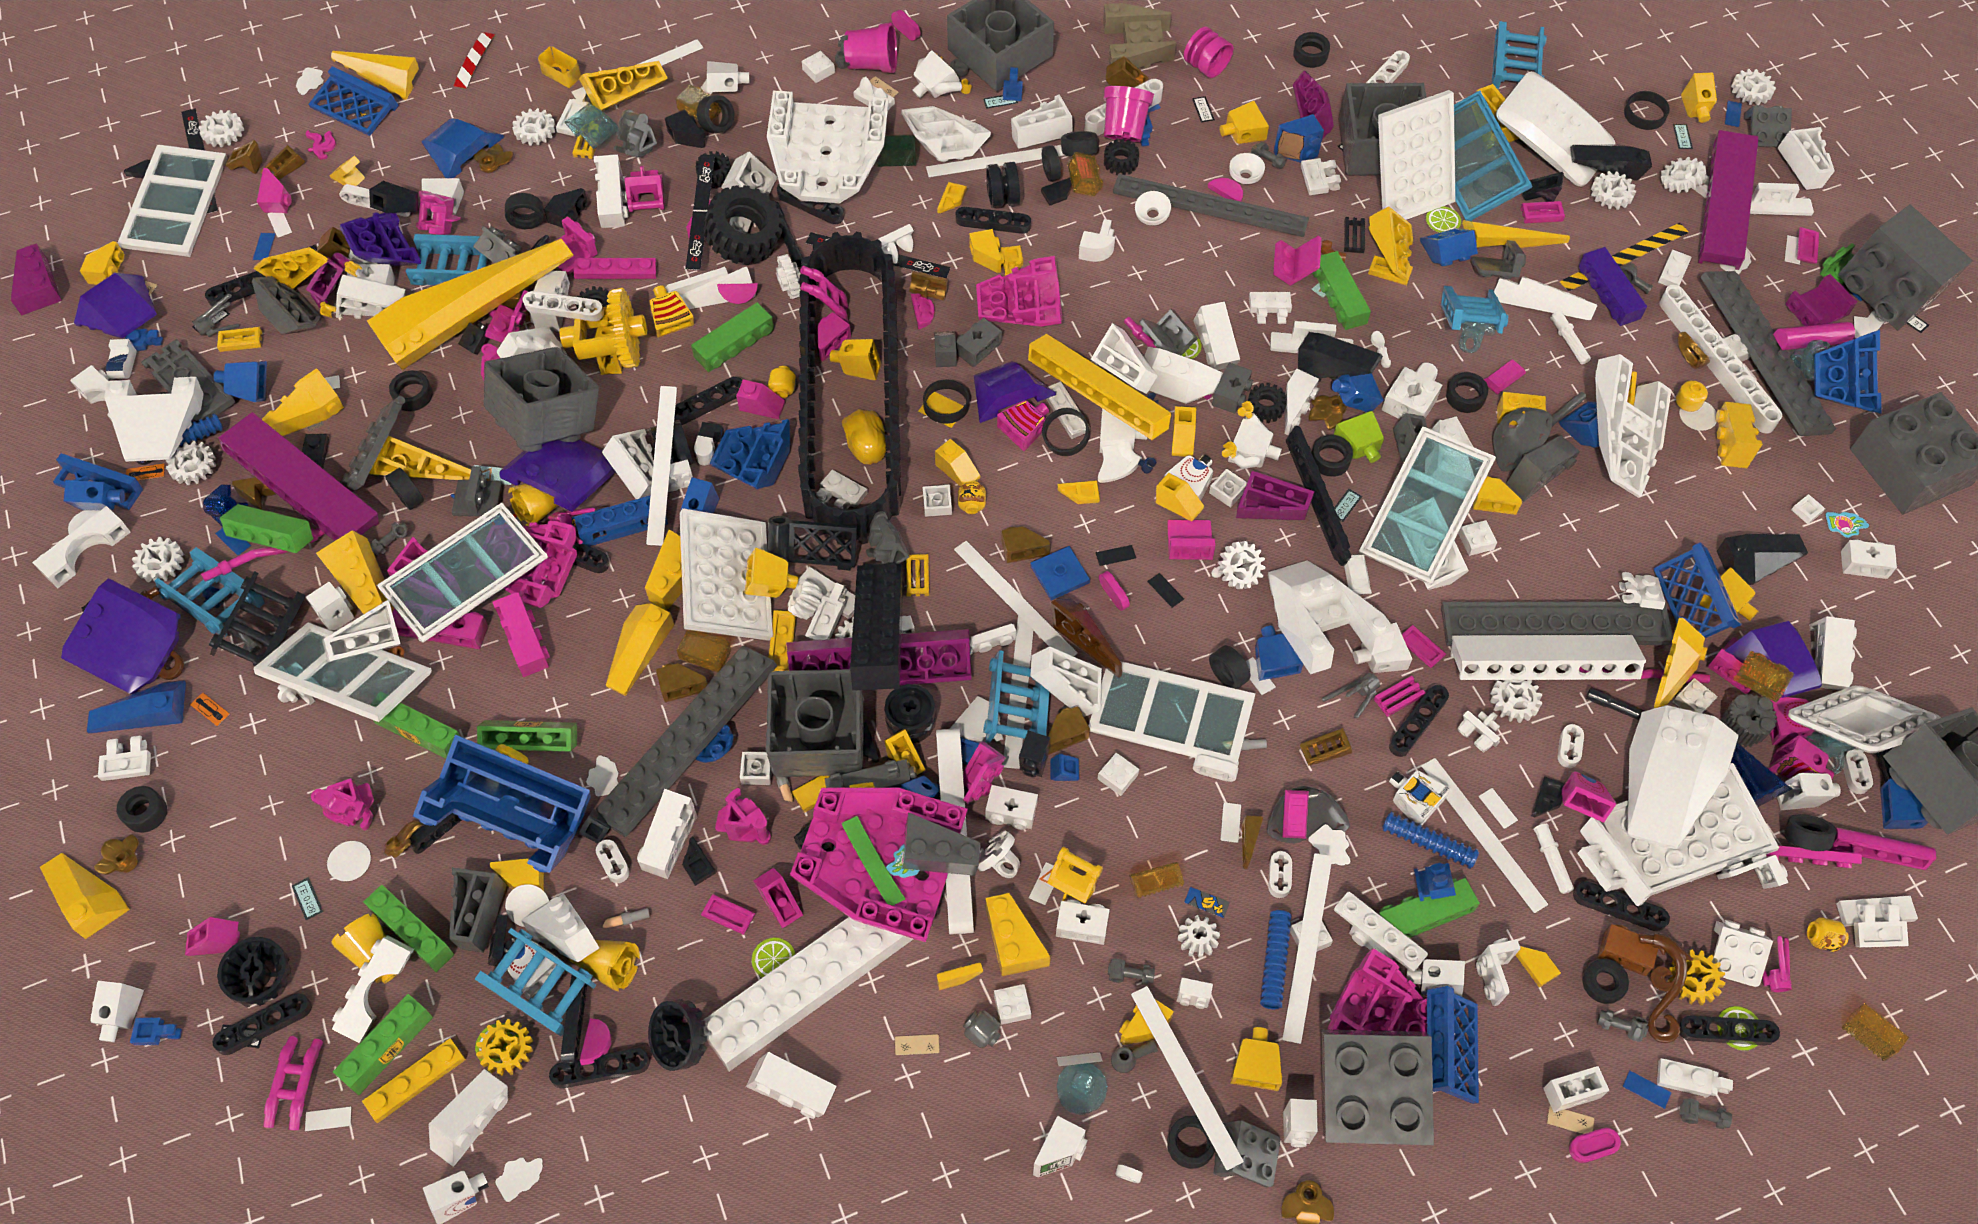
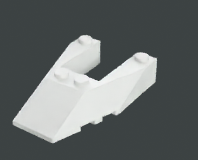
M1619 354L1598 360L1595 382L1599 446L1611 481L1634 496L1641 497L1650 477L1647 475L1650 467H1654L1657 460L1654 458L1657 451L1663 448L1671 389L1659 381L1637 386L1634 406L1628 403L1633 363Z
M1309 561L1268 572L1271 594L1274 598V608L1278 617V627L1310 674L1329 669L1332 665L1334 648L1323 632L1346 624L1351 625L1371 655L1392 649L1396 630L1386 616L1331 574Z

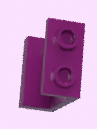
M1829 274L1823 278L1817 288L1800 295L1796 290L1793 291L1785 305L1804 326L1831 324L1848 316L1857 304V301Z

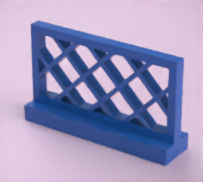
M333 66L328 71L330 77L308 104L310 108L368 136H371L390 109L395 111L399 106L392 94ZM333 84L338 86V90L329 92ZM353 93V97L344 99L343 94ZM340 96L339 101L331 103L330 97ZM327 99V104L317 105L320 100ZM359 100H368V104L358 105ZM355 103L354 108L346 110L345 104ZM342 107V111L333 113L332 108ZM383 107L380 112L373 113V108ZM369 109V115L360 116V111ZM356 113L357 118L347 119V115ZM371 120L372 123L368 128L362 126V122Z
M1701 542L1693 545L1692 550L1653 568L1676 623H1678L1679 618H1683L1680 617L1679 612L1682 605L1692 607L1688 619H1684L1689 624L1700 626L1699 633L1705 638L1729 627L1734 629L1742 625L1710 552ZM1694 557L1695 565L1692 571L1682 568L1687 559ZM1669 568L1676 569L1671 581L1664 579L1662 571ZM1681 571L1690 574L1686 585L1676 582ZM1695 576L1702 577L1704 580L1700 590L1691 587ZM1674 586L1684 588L1680 599L1672 598L1671 596ZM1689 590L1699 593L1694 604L1684 601ZM1703 595L1712 598L1709 609L1699 606ZM1697 609L1707 612L1703 623L1693 621ZM1712 614L1720 616L1721 624L1715 627L1707 625Z
M1449 986L1427 990V1033L1432 1036L1433 1092L1442 1091L1472 1104L1479 1103L1478 1004L1454 994V988ZM1465 1008H1468V1018L1464 1012ZM1457 1017H1459L1463 1025L1461 1028L1456 1020ZM1465 1032L1469 1037V1044L1464 1036ZM1458 1041L1463 1049L1462 1052H1460L1456 1044ZM1465 1057H1467L1469 1061V1068L1464 1060ZM1458 1066L1460 1067L1463 1073L1462 1077H1460L1456 1069ZM1466 1082L1469 1085V1093L1464 1085Z

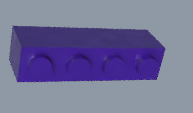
M1606 247L1585 253L1579 264L1580 271L1588 279L1591 287L1597 292L1601 302L1606 305L1612 318L1617 321L1619 326L1640 320L1647 305Z

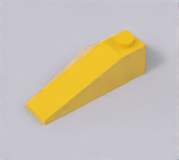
M1388 206L1369 217V231L1393 273L1406 281L1408 280L1410 268L1408 257L1412 253L1409 246L1413 244L1412 225Z
M308 247L263 258L253 269L266 277L272 276L277 279V282L293 289L325 264L328 258Z
M316 368L301 378L294 385L296 389L288 397L284 395L280 400L282 404L275 411H269L262 420L281 436L325 421L344 407L338 395Z
M654 604L635 606L623 624L606 687L624 696L627 695L674 627L670 612Z
M1679 618L1670 655H1668L1654 709L1668 705L1697 670L1699 661H1705L1708 649L1703 647L1705 637L1684 618Z
M63 853L40 866L62 913L72 929L84 939H87L130 910L117 890Z

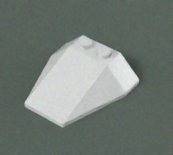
M935 106L901 110V114L914 136L938 161L946 162L948 159H964V157L973 156L991 134L983 126Z

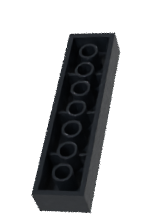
M902 564L857 565L850 660L852 691L900 689L903 608Z

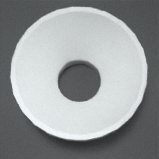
M1251 153L1236 155L1232 158L1229 165L1230 175L1241 184L1258 182L1263 177L1265 171L1263 160ZM1249 173L1251 177L1243 178L1240 174Z
M1149 191L1143 193L1135 203L1136 216L1144 224L1159 225L1166 221L1170 215V200L1161 192ZM1150 210H1156L1159 214L1157 217L1151 218L1147 213Z

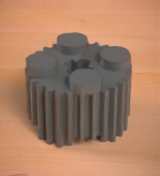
M1748 694L1739 695L1732 701L1720 720L1739 735L1737 740L1739 746L1752 747L1754 743H1761L1776 726L1777 720L1775 719L1777 716H1775L1776 711H1773L1774 707L1770 699L1767 697L1758 698V695L1753 696V694H1750L1748 696Z

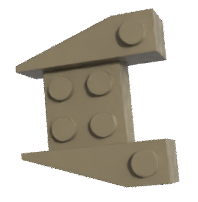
M1125 3L1104 4V33H1123L1124 44H1110L1109 65L1123 56L1137 68L1143 67L1144 69L1151 67V64L1159 61L1165 63L1174 60L1176 41H1164L1162 32L1170 31L1171 12Z

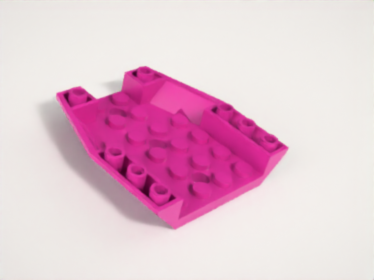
M821 788L814 807L813 819L801 852H798L790 876L854 921L926 942L948 873L925 871L929 877L924 881L918 880L915 875L901 878L900 876L890 874L905 900L893 906L888 905L865 869L842 823L858 816L865 832L886 867L895 861L894 852L904 845L908 812L961 834L968 809L901 788ZM826 842H831L836 848L831 852H826L822 849V845Z

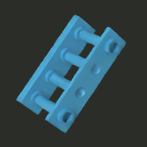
M1499 21L1495 34L1491 84H1494L1499 89L1501 82L1505 80L1520 82L1525 76L1507 73L1504 70L1506 67L1534 70V72L1544 78V75H1542L1543 47L1547 39V35H1544V27H1540L1537 36L1510 33L1509 30H1506L1507 22ZM1511 40L1535 44V49L1508 46L1506 42ZM1508 53L1535 57V62L1507 59L1505 55Z
M415 234L414 243L418 253H420L421 264H417L416 269L406 268V274L411 285H437L473 272L465 271L468 255H480L477 270L486 267L488 258L473 247L480 236ZM429 254H440L437 269H425ZM449 254L460 255L456 270H445Z
M1444 286L1441 307L1451 329L1460 330L1461 323L1476 322L1493 324L1498 333H1503V328L1507 327L1508 314H1506L1493 290L1489 289L1487 298L1459 296L1455 293L1452 286Z
M195 547L189 552L193 562L187 570L168 585L159 578L155 580V583L161 592L159 596L163 600L167 601L169 599L205 624V627L212 634H220L224 627L223 623L228 620L239 599L216 618L209 614L208 611L230 593H236L240 597L244 591L241 589L244 579L234 572L224 576L221 574L206 582L203 579L183 596L176 591L197 572H206L216 567L217 563H219ZM214 582H220L224 586L200 607L192 602ZM251 590L245 599V602L258 608L265 604L262 595Z
M999 650L989 663V671H992L988 718L985 720L983 733H986L985 742L990 743L997 733L1023 739L1026 737L1028 730L997 724L998 712L1029 718V721H1032L1029 731L1046 736L1049 691L1036 680L1033 689L1001 683L1002 671L1031 677V668L1003 662L1004 651ZM1000 692L1031 698L1033 708L1026 709L999 703Z
M510 928L508 932L517 938L493 972L490 971L487 975L480 971L475 980L559 1036H562L564 1025L561 1024L563 1020L561 1017L584 984L593 989L596 987V984L591 981L593 975L582 968L579 971L574 970L531 941L533 936L523 929L517 932ZM526 944L537 952L516 982L506 988L500 984L503 980L501 977ZM546 957L555 963L556 966L534 998L526 1001L520 997L523 994L522 989ZM566 970L575 976L576 980L553 1012L550 1011L547 1015L541 1011L543 1007L541 1004Z

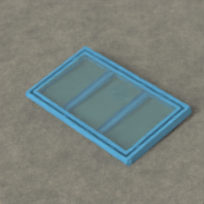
M1479 90L1454 105L1455 201L1465 220L1472 221L1532 188V184L1481 91Z

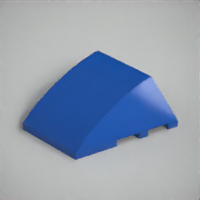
M451 118L423 139L422 144L444 177L454 178L462 172L460 166L484 146L488 148L494 146L504 138V135Z
M1880 329L1814 354L1816 397L1882 414L1881 393H1878L1877 351H1880Z
M789 419L782 420V423L773 425L770 422L764 423L762 427L752 428L751 426L726 430L710 461V465L756 489L774 485L790 452Z

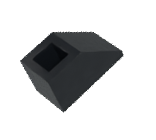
M683 109L665 117L667 132L676 144L697 148L705 147L704 138H706L704 130L697 126L693 115H689Z
M382 181L369 189L370 208L385 213L418 211V192L386 181Z
M580 188L554 195L544 208L547 222L563 228L562 220L567 216L574 222L577 221L579 214L588 204L585 190Z
M1027 731L1019 754V767L1023 774L1029 777H1042L1051 745L1050 737Z

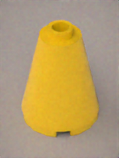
M528 484L515 485L508 490V493L512 492L513 498L510 499L512 508L520 521L525 520L527 522L525 526H529V523H537L558 507V505L554 504L553 496Z
M372 913L371 917L369 914H366L354 920L344 928L346 932L341 937L337 934L331 941L334 948L359 969H361L365 962L369 963L374 954L371 953V949L375 942L385 937L375 913ZM397 974L382 975L374 981L376 983L382 981L385 984Z
M595 940L599 949L579 962L569 958L570 962L593 975L595 979L610 989L619 991V988L625 989L632 982L638 966L634 965L635 959H640V952L638 946L632 942Z

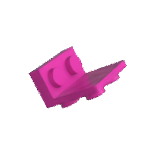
M1316 236L1297 249H1294L1282 240L1275 243L1273 275L1291 286L1320 268L1321 237Z
M523 291L515 310L503 305L498 306L486 330L485 337L502 343L508 333L520 330L518 326H523L526 314L523 313L524 311L526 312L523 297L528 291Z
M1168 520L1169 559L1213 560L1215 539H1212L1210 520Z
M1733 637L1720 650L1708 668L1743 693L1748 694L1761 676L1752 668L1737 660L1734 655L1725 651L1739 640Z

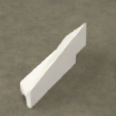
M725 267L669 284L665 288L667 293L677 291L688 309L728 302L719 293L717 284L752 283L747 267L728 274Z
M1522 276L1520 283L1500 277L1494 290L1501 303L1551 313L1562 311L1566 316L1585 320L1592 319L1597 304L1586 301L1579 296Z

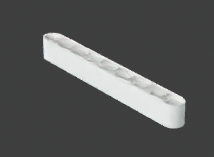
M1669 285L1659 302L1662 310L1680 332H1687L1705 355L1709 357L1710 363L1707 364L1708 368L1735 402L1751 404L1755 417L1754 426L1762 433H1771L1782 418L1780 409L1686 292L1678 285Z
M960 729L936 730L941 801L965 808V801H963L964 784ZM965 817L964 824H963V827H962V830H961V834L967 837V827H966V817ZM948 873L946 892L949 935L974 933L970 875Z

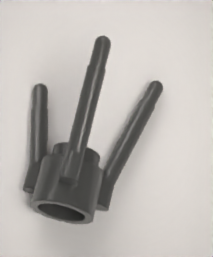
M227 294L204 314L192 321L201 336L207 334L210 337L218 333V331L239 327V324H233L212 329L215 325L211 318L231 305L230 302L225 303L231 298V294Z
M1367 673L1362 678L1359 677L1354 682L1323 697L1322 701L1325 702L1349 689L1351 690L1346 693V697H1350L1356 692L1362 696L1367 695V698L1354 715V718L1357 719L1369 702L1377 695L1375 690L1380 687V682L1374 674Z

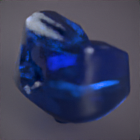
M214 586L206 588L202 592L203 597L206 599L204 603L216 594L219 589ZM225 597L214 607L219 608L227 598Z

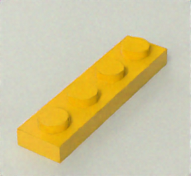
M449 1038L362 1100L374 1121L379 1123L466 1059L453 1040Z

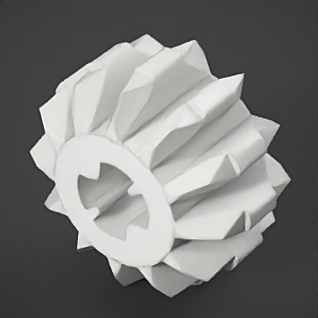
M803 580L801 583H798L789 596L788 611L806 620L812 617L821 604L820 600L823 597L822 589L810 581Z
M1197 915L1194 918V922L1187 918L1185 925H1181L1179 928L1181 934L1178 935V941L1183 942L1181 945L1182 950L1190 949L1189 956L1197 952L1198 957L1202 958L1204 952L1207 955H1211L1213 952L1212 948L1218 947L1217 939H1219L1220 933L1214 931L1216 923L1208 925V917H1205L1204 921H1200V917ZM1198 934L1202 935L1200 939H1196L1195 937Z

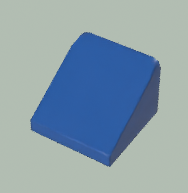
M1060 753L1050 760V779L1054 781H1078L1079 758Z

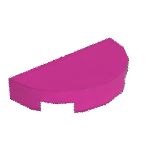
M1218 178L1208 183V188L1220 196L1242 202L1243 190L1236 181L1229 178Z
M758 283L717 284V287L725 300L730 303L741 304L753 298L757 291Z
M911 294V301L919 330L932 322L934 318V305L930 299L921 297V294Z
M590 1018L580 1057L581 1065L594 1063V1060L603 1053L605 1055L611 1046V1033L607 1025L598 1019Z

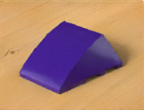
M375 212L372 217L366 219L360 217L340 224V229L353 254L360 259L393 266L421 264L415 248L409 247L399 228L400 220L396 213L384 212L379 214Z
M113 273L80 296L74 324L79 327L82 325L88 326L90 330L99 329L105 334L124 338L157 315L144 277Z
M1014 361L973 375L980 423L996 418L997 414H999L998 410L1034 397L1039 402L1056 395L1054 390L1033 377Z
M1789 621L1751 630L1725 650L1727 653L1734 655L1744 665L1752 668L1761 676L1759 681L1782 698L1814 690L1822 686L1818 669L1810 652L1802 640L1799 631Z

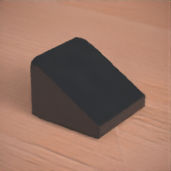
M593 808L579 834L598 844L603 840L611 826Z

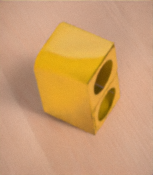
M550 46L538 57L541 72L545 76L569 89L579 80L581 76L577 60L554 47H552L551 51ZM552 67H559L561 72Z

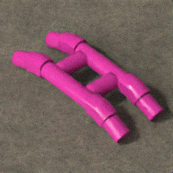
M802 266L800 273L819 282V287L803 282L800 289L815 296L817 299L819 298L837 316L849 324L848 315L845 310L849 307L846 294L825 278L819 270ZM827 290L831 293V298L827 295Z
M294 1036L288 1038L280 1052L269 1097L266 1100L263 1127H274L279 1099L292 1100L288 1129L299 1130L306 1092L313 1067L323 1044L322 1040L314 1039L310 1048H308L304 1056V1064L300 1065L290 1064L298 1038ZM286 1074L300 1075L296 1090L282 1089Z

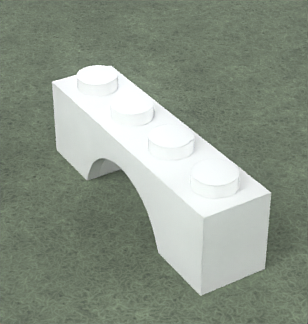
M91 365L70 380L78 392L91 404L105 401L104 396L109 377L103 370L97 371Z
M106 506L32 563L58 589L76 575L75 562L85 549L97 544L114 546L131 532L123 521Z
M388 935L382 940L378 939L371 949V953L374 954L369 963L365 962L358 973L361 976L358 984H352L345 996L348 999L345 1007H339L332 1021L336 1023L332 1030L358 1043L363 1041L377 1017L371 1010L368 1002V993L372 983L379 976L401 973L414 949Z

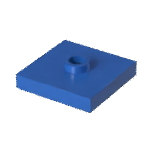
M1070 546L1033 561L1030 564L1031 569L1050 600H1054L1090 583L1088 575Z

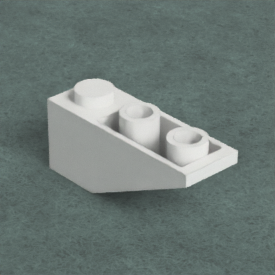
M1296 369L1285 391V399H1287L1284 410L1286 435L1290 434L1294 426H1299L1301 414L1305 415L1311 404L1309 403L1310 400H1315L1320 388H1317L1319 379L1299 369Z

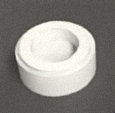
M1118 1165L1115 1174L1124 1180L1140 1183L1143 1173L1124 1165Z

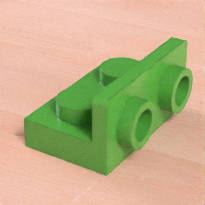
M1852 243L1846 248L1843 246L1835 254V257L1830 256L1823 263L1822 266L1824 268L1820 275L1825 277L1831 274L1842 286L1845 285V282L1838 274L1854 257V254L1851 252L1856 245Z

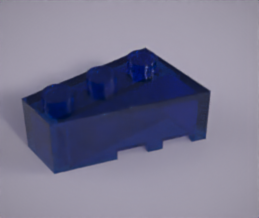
M1737 741L1731 763L1735 765L1757 807L1793 789Z

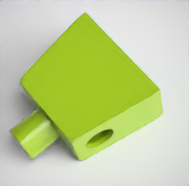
M1373 411L1336 425L1334 435L1340 436L1350 443L1353 449V459L1366 456L1370 463H1374L1381 458L1378 451L1381 449L1384 437Z

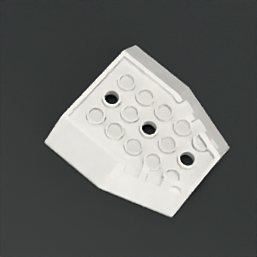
M773 91L767 140L780 187L801 201L841 203L859 192L884 147L889 98L869 97L868 107L796 103L793 101V92ZM827 121H834L833 124H826ZM824 151L831 152L829 155L822 154V152ZM819 182L827 183L825 186L818 185Z

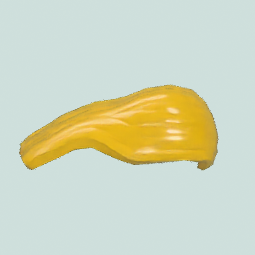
M858 409L851 413V415L844 417L841 423L846 434L848 448L852 454L863 464L871 465L872 463L880 462L886 453V434L879 415L875 411Z

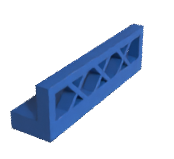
M62 453L56 459L62 467V470L53 481L57 486L65 488V481L63 480L68 473L75 475L76 479L74 480L104 482L116 490L131 493L126 502L115 503L116 506L128 510L131 509L144 490L134 477Z

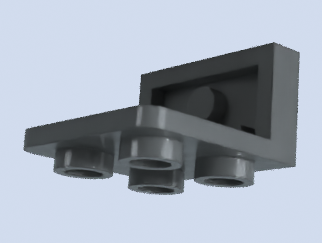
M1756 105L1744 112V120H1751V135L1759 136L1758 147H1778L1788 132L1791 131L1792 108H1783V106L1764 108L1762 105Z
M1507 240L1503 259L1472 257L1471 262L1482 276L1492 277V275H1500L1502 278L1512 279V277L1520 276L1521 268L1526 263V255L1515 241Z
M1172 309L1157 324L1143 318L1139 321L1143 326L1142 331L1155 340L1153 344L1157 348L1180 356L1198 339L1175 310Z
M1242 1120L1223 1123L1244 1162L1226 1170L1219 1155L1216 1154L1213 1174L1220 1177L1240 1176L1261 1186L1272 1187L1280 1148V1138Z

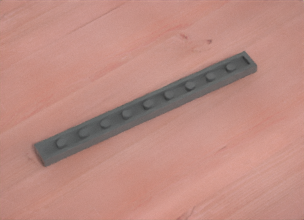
M1118 174L1113 189L1114 194L1136 199L1143 193L1158 191L1168 197L1171 207L1304 237L1309 217L1122 174Z

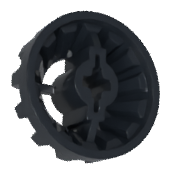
M265 937L244 939L233 945L222 957L217 972L218 984L223 993L235 1003H240L245 1007H250L252 1004L264 1005L265 1000L268 998L275 999L278 997L277 991L281 987L286 988L288 984L286 977L291 974V968L288 965L290 959L284 950L271 939ZM266 960L274 964L276 972L271 973L269 968L265 966ZM276 977L272 985L263 991V986L270 981V978ZM242 980H246L248 990L245 989Z
M678 999L662 1002L655 1008L649 1021L648 1040L651 1052L657 1063L669 1071L688 1069L691 1066L697 1065L707 1049L703 1043L709 1039V1035H704V1027L708 1026L706 1021L700 1020L703 1015L702 1011L696 1008L689 1000Z

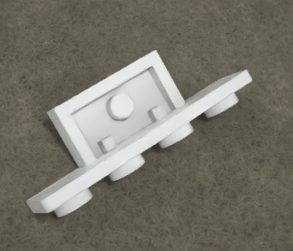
M1758 183L1752 195L1750 214L1812 216L1814 210L1809 198H1795L1800 190L1798 184Z
M1295 321L1292 334L1271 333L1270 350L1298 353L1299 346L1309 332L1335 337L1336 325ZM1337 338L1353 344L1352 339Z
M1591 817L1580 830L1590 846L1582 847L1577 854L1606 892L1623 888L1636 906L1642 905L1653 893L1652 888L1601 822Z
M1347 892L1335 906L1334 911L1353 925L1349 934L1358 945L1365 946L1369 950L1374 948L1392 960L1395 958L1411 972H1415L1427 957L1428 953L1352 893Z

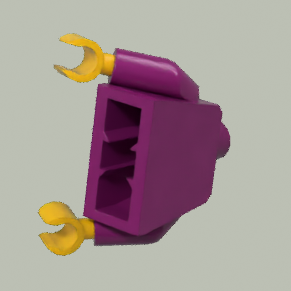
M334 253L332 257H326L328 258L327 262L318 268L306 288L320 308V314L332 318L331 312H336V307L329 305L326 299L334 291L345 271L357 277L356 270L358 268L362 270L360 265L349 260L341 253Z

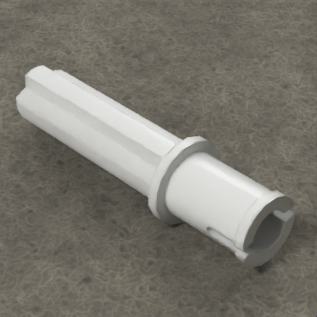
M1562 311L1552 314L1550 319L1557 327L1558 334L1564 337L1580 364L1583 365L1589 362L1591 358L1574 333L1573 324H1569Z
M1546 823L1536 826L1533 830L1541 845L1540 851L1545 854L1559 891L1563 894L1573 891L1574 887L1557 849L1559 845L1554 841L1549 825Z

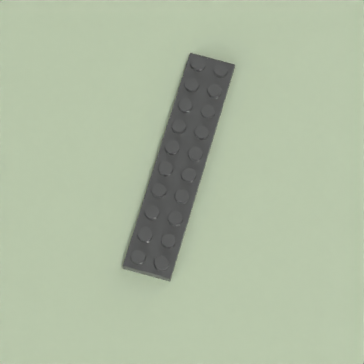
M1736 271L1705 272L1701 279L1735 333L1740 337L1742 344L1748 349L1747 352L1799 435L1832 434L1836 430L1832 419L1827 415L1821 402L1814 395L1811 386L1802 376L1800 369L1791 359L1789 352L1782 350L1773 335L1774 331L1770 326V322L1764 317L1759 305L1755 303L1750 295V291L1741 281L1739 274Z
M1443 602L1441 605L1446 646H1452V636L1633 635L1638 645H1671L1673 640L1666 603L1663 610L1640 607L1639 603Z
M743 645L708 683L706 688L697 695L595 809L604 817L612 830L627 837L662 797L664 789L668 790L769 676V673L777 667L774 660Z

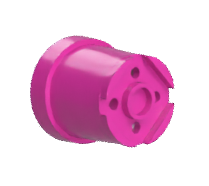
M891 22L882 23L879 27L847 30L845 32V35H848V40H844V56L846 63H850L847 66L848 69L881 70L883 73H895L898 49L895 28Z
M1126 86L1105 87L1104 137L1116 140V138L1124 139L1125 142L1127 140L1130 142H1140L1148 108L1152 106L1154 93Z

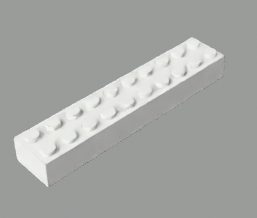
M848 917L702 1020L708 1024V1026L704 1027V1035H709L707 1041L730 1072L911 942L913 938L854 921Z

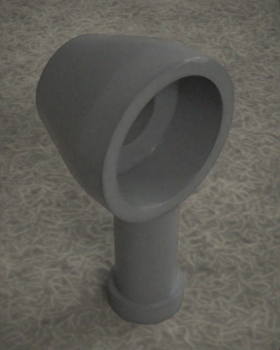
M1628 263L1620 267L1631 284H1634L1646 294L1649 293L1653 285H1649L1637 277V266L1635 264Z
M1150 1040L1149 1043L1133 1050L1128 1047L1117 1048L1111 1056L1112 1067L1120 1073L1132 1071L1136 1065V1059L1158 1051L1156 1044L1153 1040ZM1125 1053L1129 1058L1124 1061L1119 1056Z

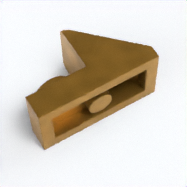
M252 140L234 150L225 166L231 170L244 166L253 174H256L263 161L258 143Z
M256 477L232 481V485L239 496L262 510L261 496L276 494Z

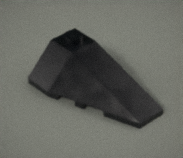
M1591 144L1572 145L1570 147L1574 163L1605 172L1610 171L1612 174L1618 172L1619 176L1625 174V178L1638 181L1652 167L1649 151L1633 146Z
M1309 332L1298 348V369L1318 378V382H1320L1322 378L1327 377L1333 380L1338 379L1340 375L1348 374L1352 377L1371 374L1383 356L1380 353L1326 334Z
M1743 534L1726 537L1717 549V554L1725 571L1731 567L1748 585H1754L1762 578L1772 575L1778 569L1808 554V551L1800 534Z

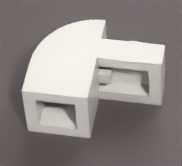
M1104 219L1100 234L1084 231L1079 247V259L1098 262L1112 255L1115 244V237H1113L1114 229H1111L1112 220Z

